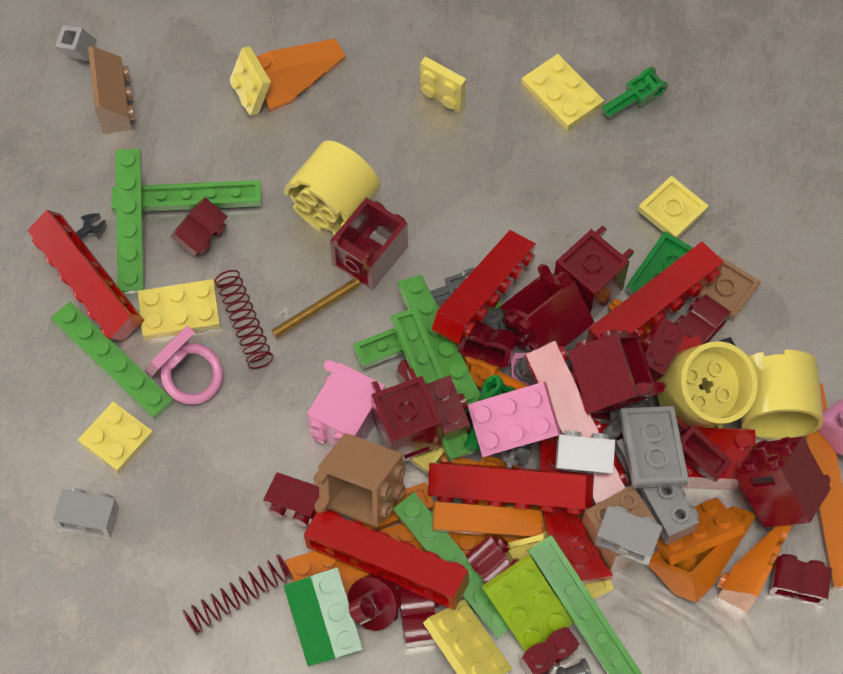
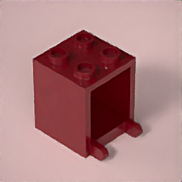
M366 197L330 240L332 265L353 279L357 277L361 284L373 291L408 248V223L399 214H392L386 210L380 202H373ZM376 232L387 239L384 245H381L370 237Z
M601 226L596 232L590 229L556 261L554 270L555 275H558L561 271L567 272L572 281H575L592 318L623 290L630 263L628 259L634 254L631 248L621 254L605 241L602 236L606 233L607 228Z
M545 264L538 266V273L540 275L538 278L500 306L504 314V323L519 337L517 346L530 352L556 341L558 347L561 345L565 347L595 323L575 281H572L570 275L565 271L555 275L551 273L549 267Z
M616 329L605 331L600 334V339L580 341L576 343L577 348L568 351L588 414L615 411L666 391L667 386L664 382L654 383L638 333H627V330L616 332Z
M413 368L407 369L410 380L384 390L380 389L377 381L371 382L375 392L371 394L374 424L384 447L403 453V462L442 447L443 422L423 376L417 377Z
M803 436L757 442L735 475L764 528L811 523L831 490L829 475L822 473Z

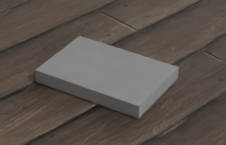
M674 406L621 408L619 417L632 488L686 486L689 479Z

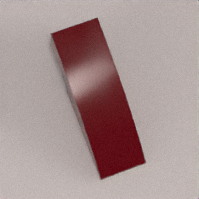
M676 415L685 464L713 482H717L732 461L694 425L688 426Z

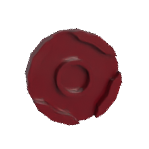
M376 574L366 575L352 584L348 592L349 613L352 619L363 628L372 631L384 630L393 624L398 618V609L401 607V598L394 584L388 579L383 580L377 577L378 575Z

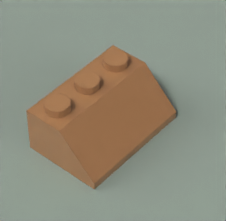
M93 46L88 47L94 105L103 134L132 130L131 120H135L133 105L129 106V100H133L131 86H127L126 83L127 80H130L128 66L123 65L120 56Z

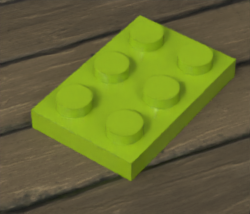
M529 555L482 586L525 652L535 644L546 642L547 638L554 631L573 624L571 618Z

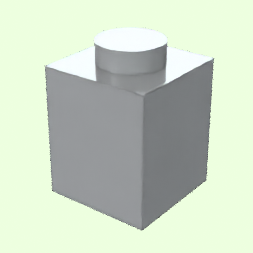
M62 25L55 47L71 59L90 61L88 47H95L97 39L83 28Z

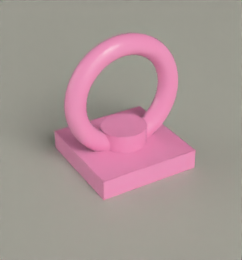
M187 325L149 363L144 371L152 378L161 369V380L167 393L181 403L194 405L208 401L218 392L223 380V368L219 358L211 349L198 343H187L195 333ZM188 353H196L206 358L213 371L210 385L206 390L198 394H187L180 391L173 383L171 377V370Z

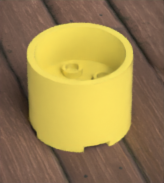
M324 141L284 187V194L291 197L295 203L292 208L307 223L319 231L324 228L332 231V234L335 235L366 197L372 200L380 190V181L371 166L353 150L334 141Z
M720 341L705 343L675 353L664 376L657 380V382H664L667 386L665 392L657 395L660 406H674L675 414L688 426L694 425L695 427H708L738 420L752 407L758 389L756 370L749 357L738 347ZM700 384H702V386H703V389H701V390H700V388H699V385H700Z
M784 349V354L765 356L764 352L749 356L756 370L758 389L752 407L741 417L742 429H753L756 431V438L765 440L801 437L819 430L824 424L816 358L803 351Z

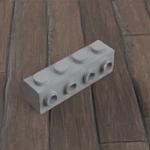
M624 438L616 441L614 453L631 482ZM683 486L635 488L657 523L663 526L661 538L665 545L695 532L699 523V515L694 506H689L686 501Z

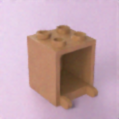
M344 433L320 463L318 471L313 477L314 484L319 486L320 497L315 503V511L322 513L328 508L378 528L384 518L387 519L390 516L395 503L401 501L405 494L406 487L403 485V477L406 468L403 466V453Z
M632 485L585 511L584 515L580 514L578 516L593 545L608 506H621L628 509L630 514L638 517L646 516L655 520L635 488H632ZM661 530V532H660L658 541H659V539H660V536H661L663 530ZM594 545L597 547L601 554V559L606 567L610 569L612 575L636 562L633 559Z

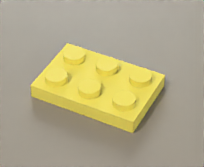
M559 54L521 78V84L567 131L604 105V100Z
M213 279L138 291L140 315L144 319L141 323L144 340L176 336L187 325L194 332L220 329Z
M466 600L459 602L455 610L447 608L429 617L423 623L457 674H508L512 670Z

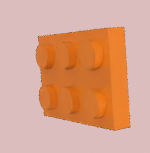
M716 497L694 507L699 515V523L695 532L665 545L660 536L656 549L672 566L744 534L743 524Z

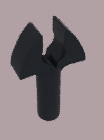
M99 213L87 214L81 217L84 224L76 232L81 240L88 235H95L98 240L102 237L106 230V221L103 220L97 226H92L93 223L101 219Z

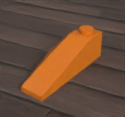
M336 38L272 50L256 56L271 81L264 99L269 111L272 112L294 102L298 98L297 95L314 85L315 80L329 73L346 59V55Z
M731 506L728 510L743 524L744 534L672 566L657 550L652 555L648 566L675 595L697 603L715 584L756 518L755 513Z
M792 525L776 526L733 566L729 574L724 572L717 587L721 588L718 598L748 613L758 598L773 567L772 565L781 550L780 547L784 543Z

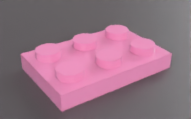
M546 382L468 404L482 457L561 435Z

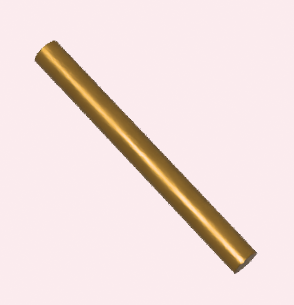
M355 277L272 329V334L277 339L360 287L361 282Z

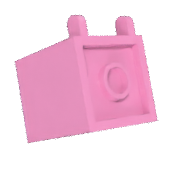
M327 360L324 363V369L331 373V375L326 378L325 385L306 414L309 433L316 442L321 444L326 442L332 446L336 445L344 433L366 440L375 426L371 394L375 392L371 382L376 380L340 362L337 364ZM378 382L380 389L384 390L385 385Z

